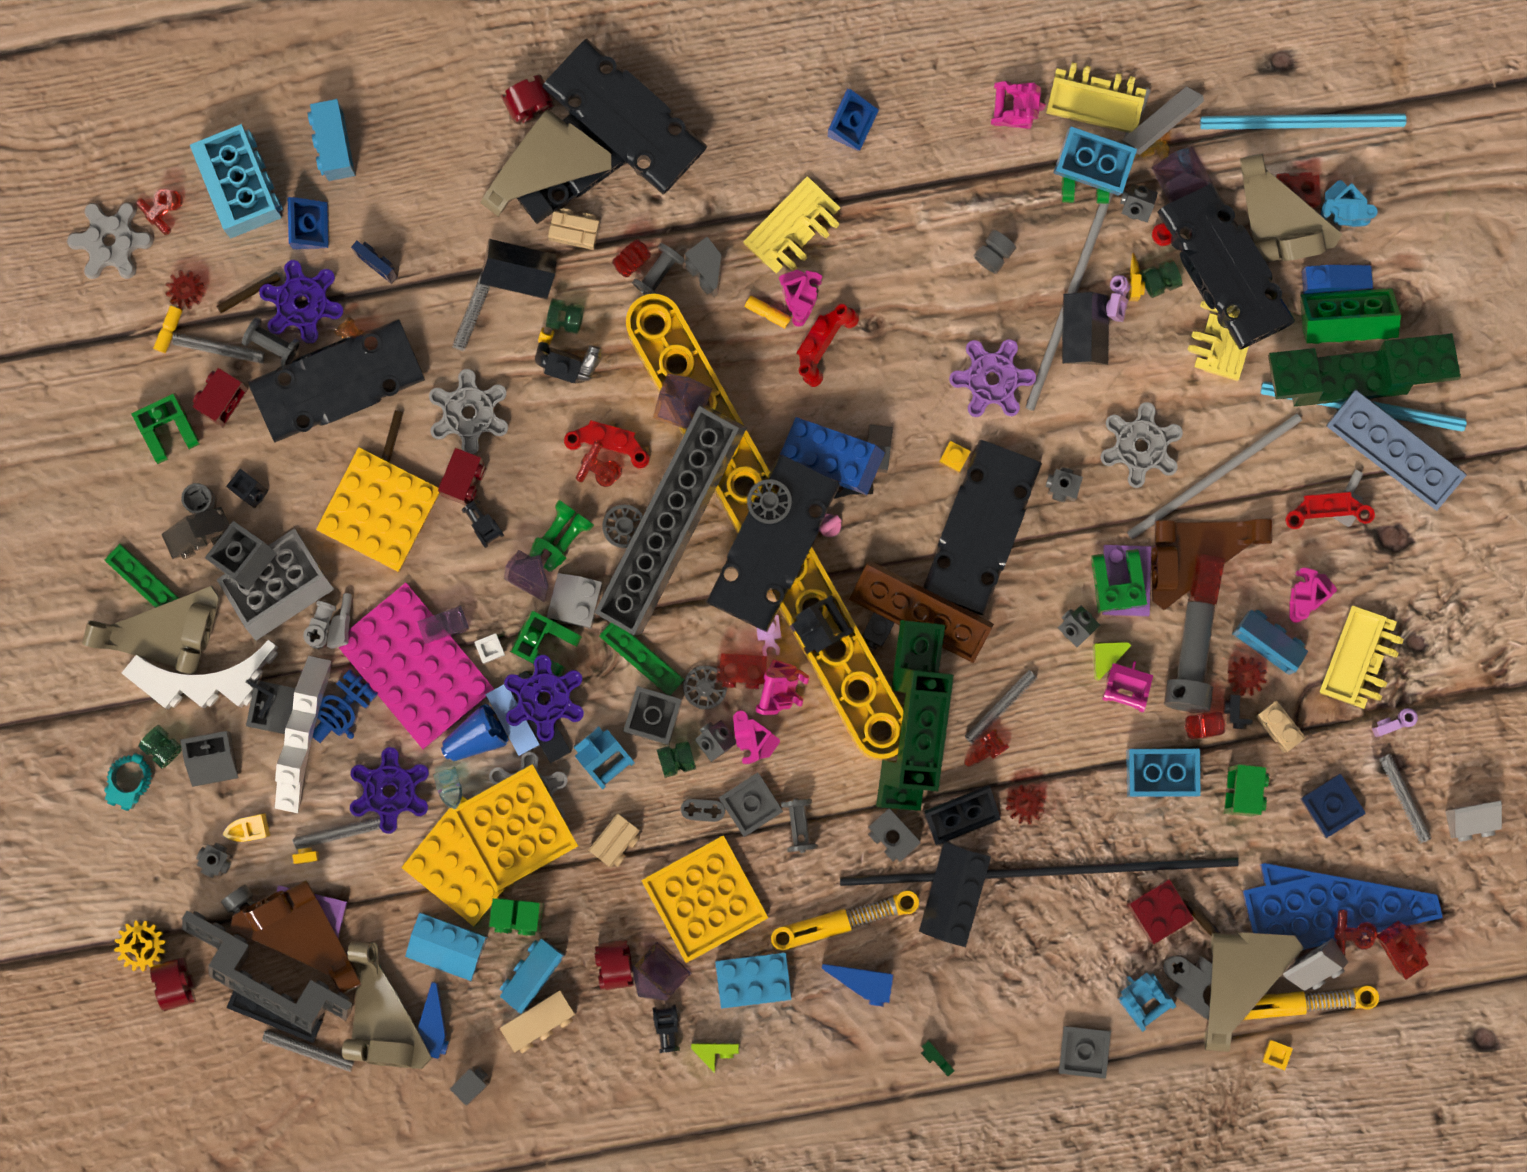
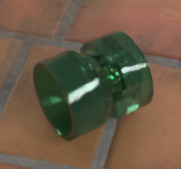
M1173 259L1159 263L1158 268L1151 266L1141 270L1142 280L1145 281V288L1151 298L1164 294L1165 289L1172 291L1183 286L1180 272Z
M552 298L548 310L546 328L559 330L562 327L565 332L578 335L583 319L584 305L577 303L566 305L564 300ZM562 311L566 312L564 321L560 320Z
M157 725L140 741L138 747L146 755H153L152 760L161 769H164L180 754L182 747L174 738L169 739V733L160 725Z
M688 740L676 743L674 748L666 746L657 749L665 778L677 775L680 770L685 773L696 769Z

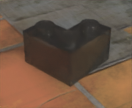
M222 507L186 516L161 535L172 559L182 557L185 560L196 555L195 551L206 548L209 543H212L214 546L230 524Z

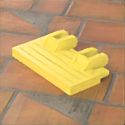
M1071 63L1067 80L1064 79L1066 70L1056 69L1046 111L1047 114L1126 133H1131L1138 127L1146 89L1136 88L1135 96H1132L1135 77L1130 76L1128 79L1127 91L1124 94L1118 92L1122 79L1120 73H1116L1111 91L1109 90L1111 81L1092 77L1090 85H1087L1090 66H1085L1083 69L1081 83L1073 82L1077 63Z
M807 176L743 241V244L776 274L783 268L777 261L778 258L794 271L797 269L796 264L784 252L789 248L800 260L805 261L808 257L794 242L801 248L805 246L815 235L809 228L810 225L821 236L827 238L829 236L828 231L816 219L821 215L832 227L837 228L840 224L833 216L841 208Z
M1205 301L1201 302V307L1203 309H1207L1218 313L1216 308L1211 309L1208 307ZM1227 312L1230 317L1234 318L1232 313ZM1210 313L1204 333L1195 331L1191 336L1196 340L1211 343L1210 350L1196 345H1189V352L1207 357V360L1197 357L1194 367L1238 381L1248 347L1239 350L1229 334V330L1220 326L1217 321V315Z
M1352 606L1320 689V694L1365 709L1368 699L1358 696L1359 694L1381 701L1382 696L1379 693L1363 689L1366 681L1378 687H1386V681L1367 675V671L1378 675L1384 656L1375 653V651L1395 658L1398 656L1396 650L1379 645L1381 638L1396 644L1403 643V638L1383 631L1385 628L1394 632L1397 621Z

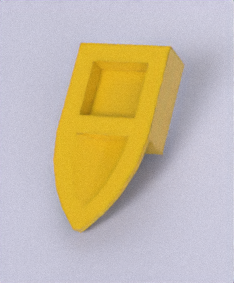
M1134 253L1131 256L1129 301H1139L1141 295L1145 294V281H1141L1139 263Z
M258 814L234 821L225 829L223 836L238 842L269 837L270 831L266 814Z

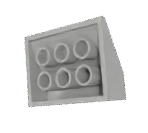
M295 528L268 545L277 554L249 590L225 574L217 579L244 627L256 641L334 590Z

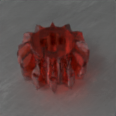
M639 239L634 240L613 259L612 264L616 271L626 278L643 266L650 259L651 253L648 247Z
M179 270L178 278L173 274L170 276L174 281L173 283L166 282V286L170 290L166 291L165 294L167 297H171L170 303L172 305L177 303L179 309H182L185 303L188 309H192L191 302L194 301L195 304L199 305L200 301L197 299V296H205L204 292L200 291L205 287V284L199 282L201 277L198 274L193 276L191 270H188L186 275H184L182 270ZM186 286H188L190 290L185 291L183 294L181 292V288H186Z
M1241 657L1239 659L1240 665L1235 661L1231 664L1235 670H1227V674L1234 676V678L1228 679L1227 683L1235 682L1236 685L1231 690L1235 692L1240 687V696L1245 695L1246 689L1249 696H1253L1254 689L1258 692L1262 690L1258 683L1265 684L1267 682L1265 678H1260V675H1264L1267 672L1266 670H1258L1262 665L1261 662L1256 663L1255 666L1253 665V657H1250L1247 663L1245 658ZM1242 672H1250L1252 676L1249 678H1252V680L1243 681L1242 677L1244 675H1242Z
M1219 711L1190 715L1185 718V730L1191 739L1218 736L1225 732V719H1223V715Z
M1020 785V794L1014 789L1011 790V794L1015 799L1011 797L1006 798L1007 802L1013 803V806L1006 807V811L1014 809L1015 812L1011 814L1010 818L1014 819L1017 815H1020L1018 819L1019 824L1023 823L1024 817H1026L1028 824H1032L1031 815L1036 820H1039L1040 816L1036 813V810L1039 812L1045 811V808L1038 806V804L1044 803L1045 799L1037 800L1036 797L1041 794L1040 790L1031 794L1033 790L1032 785L1028 786L1027 793H1025L1024 786ZM1022 798H1025L1027 802L1031 801V806L1028 807L1029 811H1025V808H1020L1019 803L1023 802Z

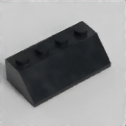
M946 841L943 842L919 932L943 942L966 948L991 859L989 853Z

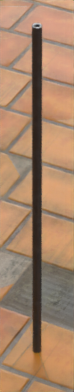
M1238 857L988 869L985 879L1238 867L1239 861ZM935 872L840 877V886L933 882Z

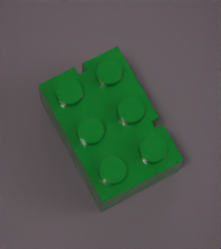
M1239 764L1228 767L1226 788L1235 789V792L1226 793L1224 814L1253 817L1262 815V811H1266L1267 797H1263L1264 787L1269 785V773H1266V767Z
M492 898L489 927H495L494 932L512 933V929L518 930V935L535 936L536 932L542 929L544 903Z

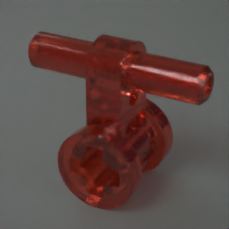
M159 189L154 194L153 201L155 205L152 208L143 198L138 199L136 205L146 215L145 218L151 225L155 224L164 235H168L171 232V228L164 222L162 217L168 210H178L182 206L183 198L176 190Z
M594 441L589 453L584 455L581 461L582 466L575 478L578 482H584L589 471L595 473V478L599 485L609 487L621 477L622 467L616 461L610 460L604 463L597 458L603 446L600 441Z
M994 729L979 740L981 745L974 749L970 756L964 760L966 766L971 767L989 756L994 759L1009 748V745L1004 744L997 734L999 732L997 729Z
M1339 910L1334 938L1337 939L1336 944L1344 956L1346 953V941H1354V944L1360 949L1371 948L1378 934L1375 925L1363 922L1357 928L1347 927L1348 912L1346 910ZM1362 933H1367L1366 935L1369 938L1365 939Z

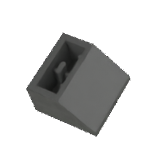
M706 237L685 253V267L692 277L697 275L702 290L707 295L711 293L715 298L719 290L722 256L710 239Z
M263 682L271 687L269 692L275 694L277 698L263 720L258 715L269 695L254 688L246 726L285 734V728L293 710L294 691L296 688Z
M223 731L180 740L184 764L192 787L239 778L231 732Z

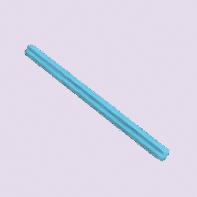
M1404 113L1202 116L1200 118V128L1404 127L1407 117Z
M1263 382L1261 394L1275 397L1273 383ZM1344 402L1325 403L1317 405L1339 409L1344 404ZM1374 402L1397 420L1456 431H1464L1466 428L1467 420L1465 418Z

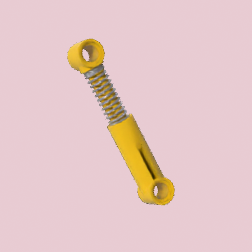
M902 891L899 894L893 895L892 898H888V901L884 899L882 902L880 900L879 903H872L871 906L868 904L867 907L864 905L863 908L860 906L859 909L855 908V910L852 909L851 911H846L844 908L775 929L771 935V942L776 949L787 950L851 931L852 926L856 927V924L860 926V923L864 925V922L868 924V921H876L877 918L880 920V917L884 919V916L888 918V915L892 917V915L911 914L917 910L919 899L914 892ZM908 895L913 899V906L910 909H904L901 906L900 901L902 897ZM813 927L817 929L815 932L794 937L795 932ZM779 932L788 933L790 940L786 945H779L776 942V935Z
M1365 985L1347 991L1343 990L1342 992L1339 990L1338 993L1337 991H1334V993L1332 991L1330 993L1322 992L1321 994L1314 992L1313 995L1311 993L1308 995L1304 991L1265 994L1256 1005L1271 1004V1008L1252 1009L1243 1020L1306 1015L1307 1010L1311 1011L1313 1009L1315 1011L1317 1009L1319 1011L1321 1009L1323 1011L1324 1008L1326 1010L1330 1008L1331 1010L1332 1007L1334 1009L1336 1007L1344 1009L1345 1006L1347 1008L1353 1007L1354 1009H1372L1379 1002V994L1375 988ZM1363 991H1368L1371 995V999L1367 1004H1363L1360 1000V995Z

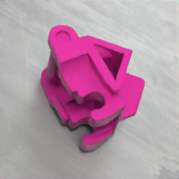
M1007 81L994 83L996 97L994 118L991 119V125L1030 129L1033 119H1038L1039 111H1043L1046 104L1040 102L1041 87L1036 85V83L1013 84ZM1005 90H1007L1006 93L1014 95L1013 110L1003 112Z
M794 270L779 277L783 296L790 313L793 315L792 323L797 327L805 324L816 303L817 288L810 286V284H816L817 286L822 284V275L807 270L804 273Z
M1301 568L1295 572L1297 577L1301 576L1305 579V583L1300 581L1294 585V588H1291L1289 618L1294 623L1308 618L1312 610H1316L1337 591V588L1325 574H1319L1318 571L1309 568Z
M773 659L768 671L764 674L765 684L760 704L756 706V712L762 715H775L783 709H790L792 703L801 707L804 699L796 693V685L798 680L808 684L810 677L800 669L797 670V667Z
M1133 661L1131 668L1113 663L1107 676V685L1102 700H1112L1144 712L1153 675L1134 670L1136 661ZM1120 688L1133 692V695L1131 697L1118 693V690Z
M737 711L733 716L737 748L740 747V751H751V755L744 757L742 763L747 765L762 758L770 757L780 743V739L755 720H748L747 714L744 711Z

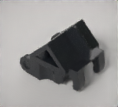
M833 595L795 616L797 621L790 625L792 631H796L805 646L803 649L806 654L811 653L813 650H816L818 653L854 632L852 627L849 628L835 605ZM826 606L840 629V634L834 635L820 612V608Z

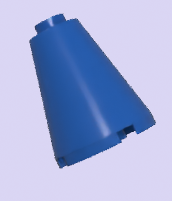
M484 704L480 706L443 740L441 751L446 759L457 761L507 745L506 742L509 741L508 735L500 720L497 721L493 717L496 713L489 705Z

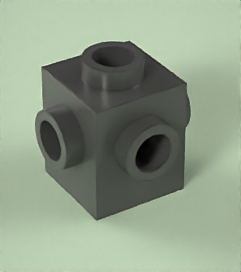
M1132 183L1129 192L1124 191L1120 204H1123L1124 207L1121 214L1127 215L1131 219H1138L1148 223L1158 192L1152 191L1143 185Z
M1061 467L1060 470L1056 469L1054 474H1049L1045 487L1049 488L1048 494L1053 495V500L1059 502L1070 500L1075 502L1083 477L1075 475L1074 470ZM1060 482L1065 483L1066 487H1062L1060 485Z
M1080 605L1075 611L1070 609L1061 617L1064 622L1058 629L1078 647L1100 624L1092 617L1090 612Z
M722 720L714 725L709 722L700 729L702 734L695 739L711 762L737 744L736 739Z
M216 842L214 846L207 844L206 848L202 847L196 857L199 860L197 866L202 868L200 872L211 878L214 875L222 876L223 873L226 874L232 864V861H230L232 855L227 853L228 848ZM211 856L216 857V863L213 865L208 862Z

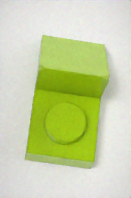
M692 1043L691 1049L715 1073V1054H720V1058H734V1054H739V1043Z

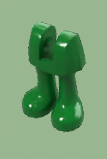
M560 500L555 505L557 516L542 538L536 537L529 553V558L536 562L543 555L545 549L550 551L552 554L543 566L548 572H552L565 561L567 557L564 553L573 540L581 532L590 531L594 526L593 523L577 513L566 533L557 545H554L553 541L576 513V511Z

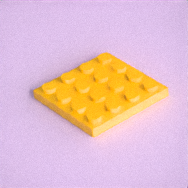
M358 447L316 530L400 572L440 493L438 492V487Z
M533 764L450 810L496 893L579 847Z
M460 794L401 868L475 927L492 906V898H498L505 888L497 893L494 891L450 811L467 801Z
M724 835L641 880L685 963L768 919Z

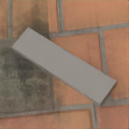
M1186 86L1122 139L1123 144L1136 148V153L1142 154L1203 103V95Z

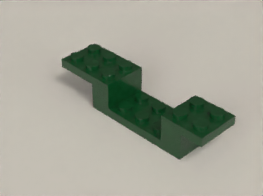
M1453 333L1385 340L1379 351L1317 357L1316 349L1310 348L1273 352L1268 355L1275 399L1292 398L1294 407L1344 402L1355 389L1369 399L1407 395L1413 385L1454 381L1461 378Z
M900 620L891 689L906 693L897 761L882 760L877 807L921 811L923 790L939 791L954 677L953 674L939 672L945 625Z

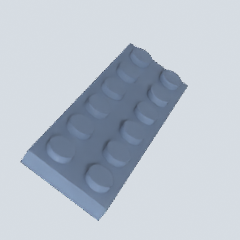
M1357 389L1352 392L1326 424V427L1436 511L1467 475Z

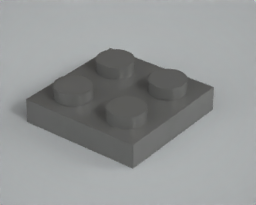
M758 772L719 797L743 837L783 812Z
M1063 1026L1058 1073L1106 1079L1111 1031Z

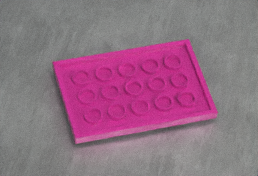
M407 583L403 584L352 626L348 632V644L338 647L366 682L370 684L371 688L378 692L377 695L423 750L487 698V693L494 690L493 686Z

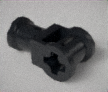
M479 499L472 501L461 510L467 514L473 523L471 526L475 530L474 533L485 548L499 536H505L495 520L489 514L486 515L480 506ZM474 510H475V511L477 512V514L479 515V518H477V516H476L475 513L473 512Z
M676 1004L670 1008L657 1009L652 1007L656 1034H659L661 1048L659 1053L680 1051L676 1040V1032H678ZM671 1015V1017L660 1018V1016ZM667 1034L669 1035L670 1045H668L667 1042Z

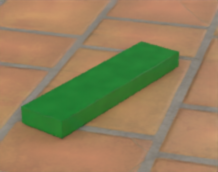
M119 544L104 560L155 608L179 599L170 588L122 544Z
M610 623L599 635L603 641L666 695L671 696L685 680L634 635L615 624Z

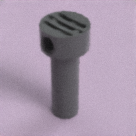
M1203 602L1187 603L1177 679L1167 681L1164 705L1166 707L1195 713H1205L1211 710L1214 687L1205 683L1215 612L1214 605Z

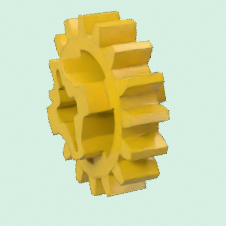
M138 920L134 921V927L126 924L127 931L119 930V934L122 937L121 939H115V942L119 943V947L115 948L114 951L121 953L117 959L118 961L125 960V968L132 965V971H137L140 966L142 971H146L147 965L152 967L155 966V960L158 962L162 961L159 954L166 953V950L161 948V945L166 944L167 941L160 940L164 933L163 931H155L157 929L156 924L149 927V921H144L141 926ZM143 930L150 933L154 939L150 940L147 938ZM132 933V940L129 944H126L127 938ZM139 940L141 943H145V947L142 950L136 949V944H139ZM152 948H155L154 954L148 959V953ZM127 952L134 954L137 961L131 959Z

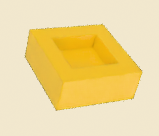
M950 441L939 462L960 473L971 451Z
M312 847L298 849V854L292 855L293 864L320 861L319 852H312Z
M1269 1040L1262 1062L1285 1070L1293 1048Z

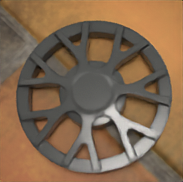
M772 479L756 483L751 488L747 498V505L751 515L757 521L765 524H774L783 520L788 515L792 504L791 494L787 487L781 482ZM765 484L768 492L762 495L758 487ZM773 484L780 486L777 494L771 492ZM786 494L788 501L779 502L778 497ZM752 495L761 497L760 503L751 502ZM778 505L786 510L782 516L775 511ZM761 506L764 511L757 516L753 510ZM767 511H773V520H766Z
M631 505L613 507L603 519L602 529L605 538L609 543L618 548H627L629 540L632 539L629 534L637 529L634 528L633 522L641 520L643 514ZM621 509L623 517L617 519L614 511ZM629 510L636 512L632 520L626 517ZM608 518L616 521L615 527L606 525ZM616 530L618 536L612 540L608 534ZM621 536H627V544H620Z
M699 666L691 670L686 676L683 691L687 701L694 707L711 709L718 706L725 698L727 683L725 677L718 669L712 666ZM704 670L705 678L699 679L696 671ZM711 671L718 674L714 681L708 679ZM689 678L698 681L696 687L687 685ZM723 682V690H715L714 683ZM696 690L699 695L691 700L688 693ZM713 692L720 697L716 703L710 698ZM701 696L707 697V706L699 705Z

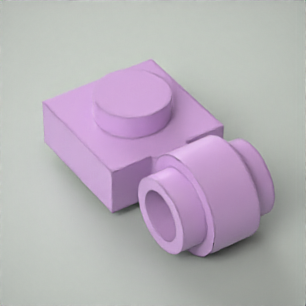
M1117 275L1110 282V288L1115 293H1112L1111 299L1107 302L1106 311L1107 316L1114 321L1124 322L1128 304L1126 295L1131 288V283L1123 275Z
M1406 708L1399 712L1397 720L1391 721L1389 717L1378 721V727L1372 729L1375 737L1402 727L1414 726L1418 720L1417 713L1413 709ZM1406 714L1410 716L1409 722L1405 720Z

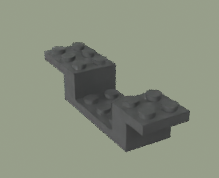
M196 911L193 913L185 912L182 917L183 930L218 949L208 965L210 978L310 1034L325 1010L345 1021L348 1019L352 1003L349 1002L350 998L341 992L333 993L328 990V985L319 980L316 982L310 980L296 1004L293 1003L294 999L287 994L282 993L279 995L275 993L273 987L262 981L259 984L252 980V975L241 970L249 956L247 941L237 934L232 936L226 933V929L218 923L210 924L205 921L206 918Z

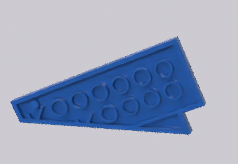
M1267 863L1260 864L1265 886L1242 891L1252 933L1293 935L1303 946L1302 950L1321 946L1332 938L1335 942H1340L1443 918L1436 894Z

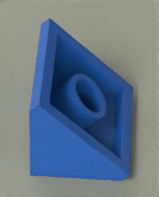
M847 88L828 129L827 137L860 151L879 109Z
M288 197L289 245L293 250L328 248L327 202Z

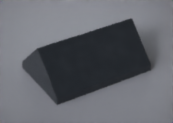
M489 239L479 284L547 300L556 274L557 254Z
M1095 292L1063 294L1062 364L1108 365L1109 317L1107 316L1106 306L1109 301V295Z
M990 785L922 812L936 846L944 841L947 842L1001 820Z

